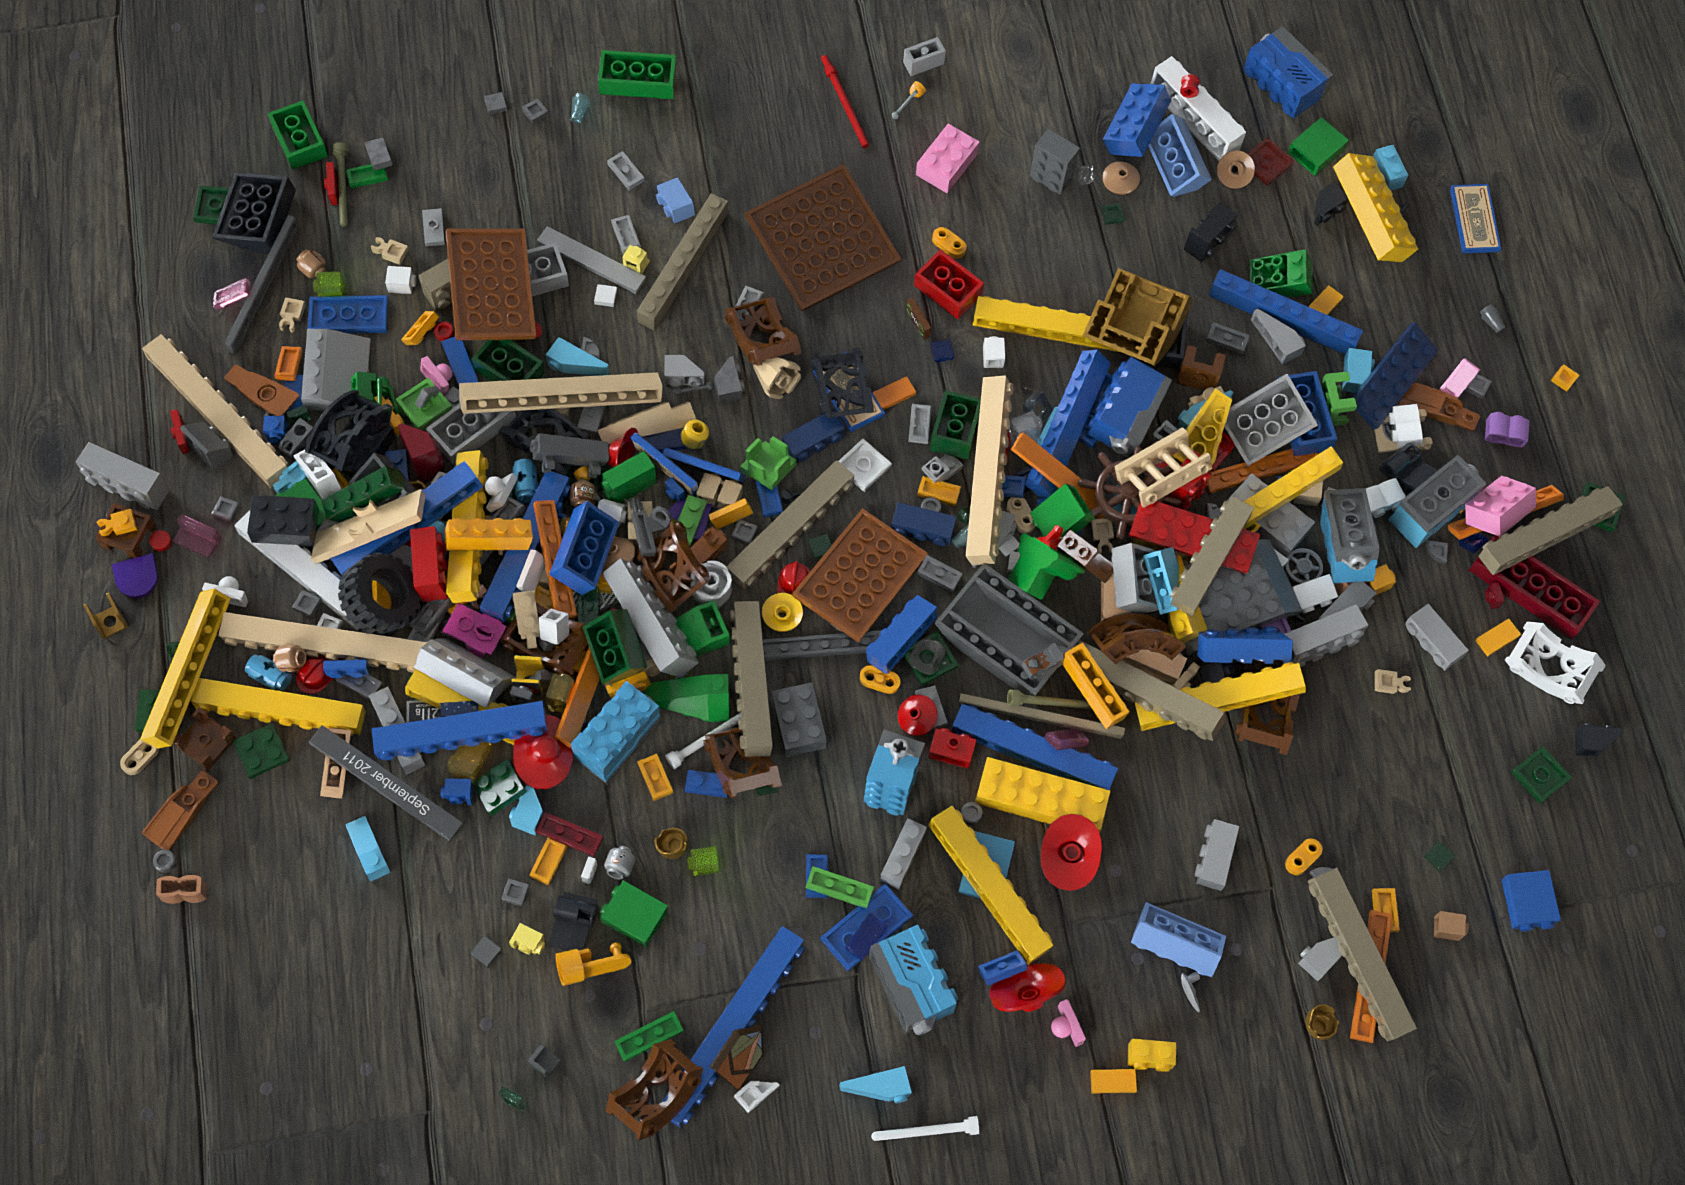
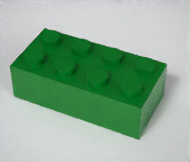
M601 50L598 75L599 94L674 99L677 71L676 55Z

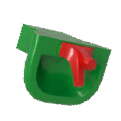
M1055 525L1046 537L1035 538L1025 533L1021 535L1018 547L1020 557L1008 580L1028 594L1042 600L1055 576L1065 580H1073L1079 574H1083L1085 568L1057 550V545L1064 537H1060L1063 528Z

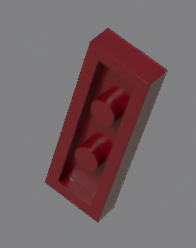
M544 812L536 829L537 834L558 841L592 857H595L603 841L602 835L547 812Z

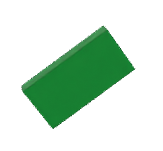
M372 164L346 170L351 189L388 181L385 168L374 170Z

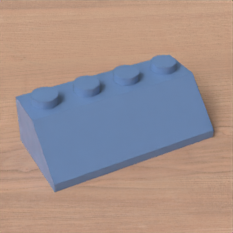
M1171 114L1159 124L1148 147L1170 196L1175 197L1196 191L1212 179L1185 120Z
M1146 902L1131 943L1140 949L1154 952L1161 958L1175 961L1180 966L1196 970L1201 975L1212 977L1222 957L1226 936Z

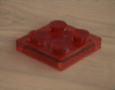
M1268 137L1247 153L1254 162V175L1266 186L1283 174L1294 163V160Z

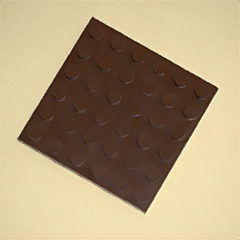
M844 164L744 214L801 312L901 261L899 254Z

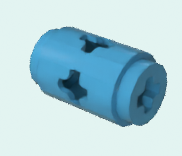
M519 459L514 462L512 467L513 474L518 477L514 485V496L519 503L528 504L531 503L538 488L537 468L534 461Z
M253 655L245 666V672L248 674V677L272 690L283 692L292 680L291 673L279 671L274 662L263 655Z

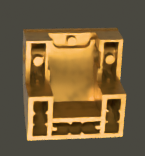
M1118 268L1104 302L1101 300L1097 301L1083 337L1156 365L1165 356L1176 339L1194 298Z

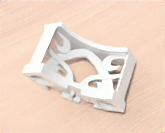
M1526 622L1523 627L1525 631L1510 657L1505 659L1506 663L1510 666V670L1545 692L1559 697L1567 703L1583 704V698L1598 672H1602L1605 668L1604 662L1595 652L1586 651L1573 645L1571 648H1568L1561 644L1562 639L1553 634L1544 623ZM1533 638L1532 646H1530L1529 642ZM1543 647L1547 649L1549 653H1543ZM1525 650L1532 654H1526L1524 656V659L1528 661V664L1522 658H1520ZM1555 655L1560 657V665L1566 673L1558 676H1546L1542 669L1540 658L1550 659ZM1568 661L1574 665L1569 667L1566 662ZM1586 669H1589L1585 676L1581 674ZM1573 678L1582 681L1578 689L1567 687V685H1573L1574 687L1577 685L1576 680Z

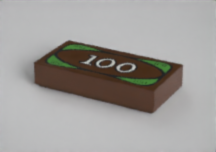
M913 297L907 299L906 311L923 340L930 337L931 326Z

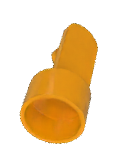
M615 942L609 947L610 952L614 955L612 957L591 961L592 954L589 948L579 951L578 949L556 953V965L561 984L565 986L582 982L584 978L624 969L631 964V958L628 954H622L621 944Z

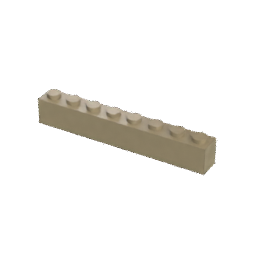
M712 193L710 194L638 308L637 321L639 324L654 331L656 330L728 214L727 200Z
M836 460L727 566L732 581L743 590L748 586L752 587L758 580V576L762 572L766 573L771 568L772 562L782 558L786 549L790 545L794 546L798 542L799 536L803 532L807 533L812 528L813 522L816 519H821L831 505L834 506L841 498L840 496L844 492L848 493L853 488L854 474Z
M1609 486L1601 490L1597 488L1589 496L1585 497L1583 495L1576 499L1573 504L1566 503L1558 511L1552 510L1544 518H1536L1528 526L1524 527L1522 525L1510 535L1505 533L1497 541H1489L1482 547L1483 551L1478 557L1491 574L1495 575L1615 515L1623 504Z
M759 601L734 602L733 610L729 611V620L734 625V627H731V640H735V645L732 646V655L737 660V663H734V675H738V681L735 682V690L740 695V699H737V711L741 712L738 724L739 730H743V736H740V747L744 749L745 757L770 756L772 736Z
M1081 640L1078 642L1077 645L1081 643L1085 645L1115 691L1128 702H1136L1146 711H1154L1166 721L1171 720L1177 723L1180 728L1184 730L1189 729L1204 740L1214 741L1226 722L1223 711L1123 661L1115 664L1101 650Z
M1335 868L1309 880V890L1319 903L1320 913L1326 917L1329 923L1330 933L1338 941V949L1349 964V972L1356 978L1359 984L1360 994L1366 998L1369 1004L1368 1010L1372 1017L1376 1019L1381 1036L1386 1041H1390L1417 1029L1338 869Z

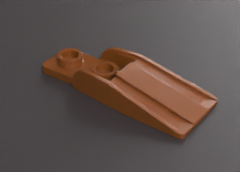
M234 365L224 377V380L236 387L248 401L274 416H283L299 397V394L264 376L253 372L250 373L238 365Z
M1416 382L1411 385L1399 403V406L1417 404L1418 410H1426V417L1454 426L1457 425L1471 432L1475 430L1480 418L1479 414L1463 408L1462 401L1451 394Z
M201 771L189 786L184 785L167 799L144 828L142 834L161 849L170 851L206 802V798L216 788L218 781L207 772Z

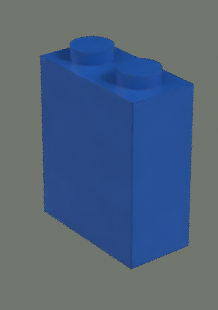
M1549 870L1507 874L1501 880L1512 929H1520L1521 932L1531 931L1534 929L1533 927H1541L1542 930L1551 929L1561 920Z

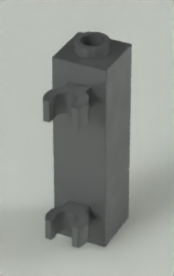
M539 433L531 441L530 450L533 452V460L543 461L542 472L551 473V469L555 468V462L589 466L588 478L596 479L597 475L601 473V468L609 461L608 442Z

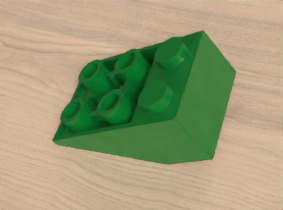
M1306 249L1250 259V282L1287 297L1313 294L1312 260Z
M714 600L694 607L676 618L677 623L675 624L686 635L687 644L696 652L695 657L730 645L729 633Z

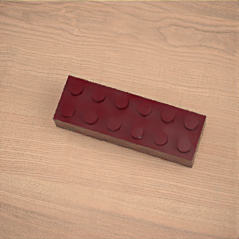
M1493 535L1490 541L1495 542L1500 537L1497 535ZM1533 556L1495 575L1491 574L1478 557L1468 570L1489 585L1499 582L1504 595L1571 640L1579 633L1600 603L1598 599Z

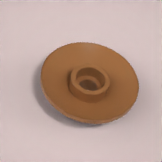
M1237 150L1230 151L1222 156L1217 166L1219 180L1225 186L1234 189L1246 186L1252 180L1255 172L1252 158L1247 153ZM1233 166L1238 168L1236 173H1233L1231 170Z
M1114 162L1108 165L1103 172L1102 178L1105 187L1115 194H1130L1139 186V172L1129 163Z
M614 538L602 570L606 571L620 558L626 561H633L635 547L632 542L625 538Z

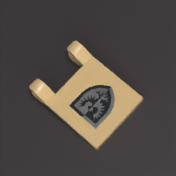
M1418 410L1420 422L1425 421L1427 416L1426 410ZM1389 415L1378 429H1374L1379 453L1398 451L1402 448H1397L1396 442L1392 441L1394 425H1390ZM1430 437L1423 438L1422 445L1416 447L1421 450H1429L1432 445V439Z

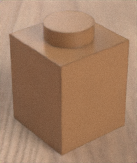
M1440 911L1434 916L1433 937L1460 941L1467 935L1469 924L1466 922V915Z

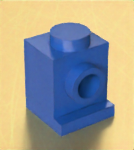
M264 416L263 432L267 442L271 445H279L289 431L285 416Z
M445 779V786H441V799H446L451 804H462L463 801H466L468 806H472V780Z

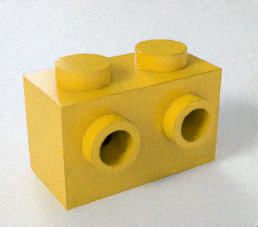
M1131 1039L1128 1043L1127 1066H1134L1135 1069L1140 1070L1156 1068L1157 1071L1167 1072L1176 1065V1042Z

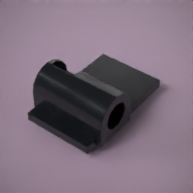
M1407 443L1379 467L1383 475L1390 479L1396 478L1397 481L1413 490L1438 471L1422 461L1419 449L1412 443ZM1413 448L1417 455L1412 454L1410 449Z
M564 892L563 896L559 895L554 908V919L556 921L548 946L566 951L573 949L583 950L589 930L593 927L598 910V900Z

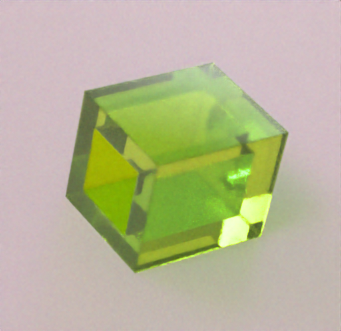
M317 272V280L313 281L314 292H317L318 296H343L344 281L341 272Z
M716 846L690 850L691 857H687L688 870L693 869V876L719 873Z

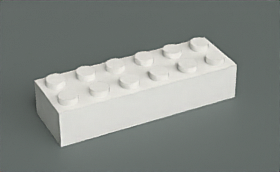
M1171 56L1156 66L1151 84L1165 85L1172 100L1168 109L1174 115L1185 120L1189 131L1215 158L1220 161L1226 153L1235 150L1240 151L1246 131L1242 125L1232 118L1229 112L1220 106L1216 99L1210 96L1203 86L1199 84V94L1194 98H1186L1180 94L1181 79L1183 76L1190 74L1183 68L1182 64Z

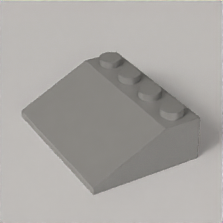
M307 329L301 397L305 410H326L338 397L351 391V377L357 371H369L370 338L330 329Z
M1285 374L1232 405L1224 428L1247 466L1316 427L1318 424L1288 374Z
M447 638L429 640L420 648L414 666L415 669L485 708L512 684V679H516L515 676Z

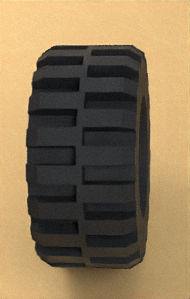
M382 553L369 554L348 568L342 575V580L338 586V589L341 590L338 593V599L342 601L340 607L342 611L345 610L347 614L345 617L348 621L351 620L354 623L353 626L357 629L362 628V632L366 634L373 632L374 635H390L409 624L420 611L421 604L419 603L422 602V599L414 588L411 567L408 564H403V560L400 558H393V555L387 553L384 555ZM369 580L377 581L386 588L391 598V609L380 606L373 599L369 590Z

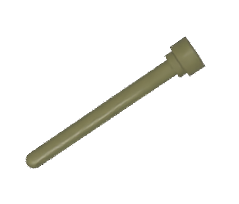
M338 142L333 145V154L337 158L340 225L346 227L348 218L345 158L348 155V145Z
M1012 689L1007 694L1008 706L1018 707L1023 703L1092 709L1086 700L1024 695L1019 690Z

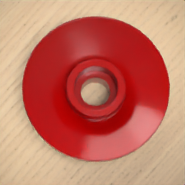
M925 695L908 697L903 701L898 710L900 727L906 733L913 736H921L928 733L937 722V707ZM917 710L918 715L916 717H913V712Z

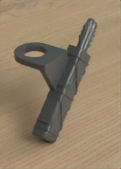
M632 498L629 505L633 511L631 514L632 523L634 524L640 554L642 557L654 556L656 546L652 533L666 530L671 521V515L665 508L657 506L653 509L650 517H648L646 511H643V503L639 502L638 498ZM657 512H662L666 519L660 518Z

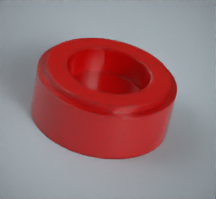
M440 322L435 326L434 334L437 340L443 341L454 337V329L449 322Z
M163 530L155 531L149 538L150 545L158 552L167 550L172 543L169 534Z

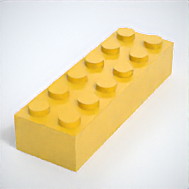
M1348 153L1333 168L1377 259L1392 262L1405 261L1418 250V247L1415 243V238L1408 229L1407 222L1400 213L1399 206L1394 201L1392 191L1385 182L1384 175L1377 166L1376 159L1373 156Z
M987 757L975 803L1052 824L1053 821L1063 815H1082L1090 819L1100 833L1110 790Z

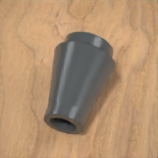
M1494 304L1480 311L1481 318L1495 333L1506 328L1498 307H1495Z

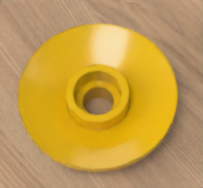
M774 594L763 604L762 618L765 624L775 631H790L797 627L802 620V605L790 594ZM785 613L786 616L784 618L779 617V614Z

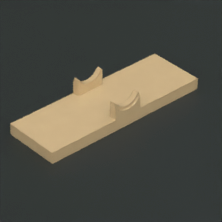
M420 489L379 507L371 500L369 505L364 508L353 507V511L357 516L317 532L311 556L312 561L318 564L420 522L423 514L425 493Z

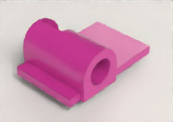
M458 603L443 632L466 643L468 651L484 658L486 653L492 655L507 626L485 613L482 615Z

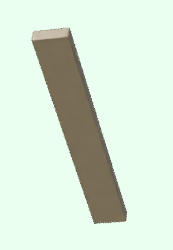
M962 693L959 699V705L970 704L980 710L1121 739L1124 736L1125 728L1111 726L1106 729L1099 722L1023 706H1008L1004 702Z

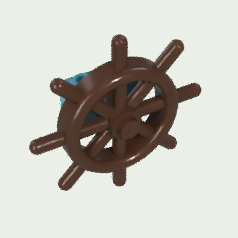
M1139 446L1135 447L1133 455L1142 451V448ZM1100 452L1098 458L1106 468L1099 475L1097 482L1080 479L1078 486L1095 490L1097 507L1091 510V513L1094 517L1103 514L1108 520L1119 524L1116 537L1122 540L1125 536L1126 527L1133 525L1140 504V490L1130 480L1123 484L1117 480L1115 466L1125 460L1112 463L1104 452ZM1168 465L1159 471L1165 477L1172 473L1173 469ZM1147 470L1140 474L1146 478L1142 481L1147 487L1157 482ZM1113 477L1118 485H1109L1106 482ZM1104 492L1113 493L1115 496L1106 501ZM1164 496L1157 500V502L1163 504L1181 505V500L1175 497Z

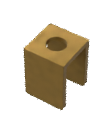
M106 593L112 607L96 615L87 603L84 604L94 627L103 639L128 628L119 606L110 593ZM108 617H115L116 624L112 627L105 626V620Z

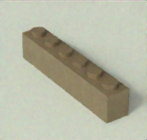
M1233 496L1229 502L1224 501L1220 508L1221 516L1219 519L1215 517L1210 526V529H1212L1210 535L1205 534L1200 543V546H1202L1200 552L1195 551L1190 560L1192 566L1189 570H1184L1180 577L1182 583L1179 587L1175 586L1170 594L1172 606L1193 617L1251 517L1254 507Z

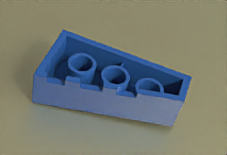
M1267 626L1265 629L1260 630L1254 627H1247L1245 630L1240 631L1235 628H1227L1226 631L1208 629L1206 632H1199L1197 656L1204 662L1232 663L1233 659H1236L1238 662L1252 663V660L1256 659L1263 661L1265 664H1273V660H1282L1283 664L1292 660L1293 640L1272 626Z

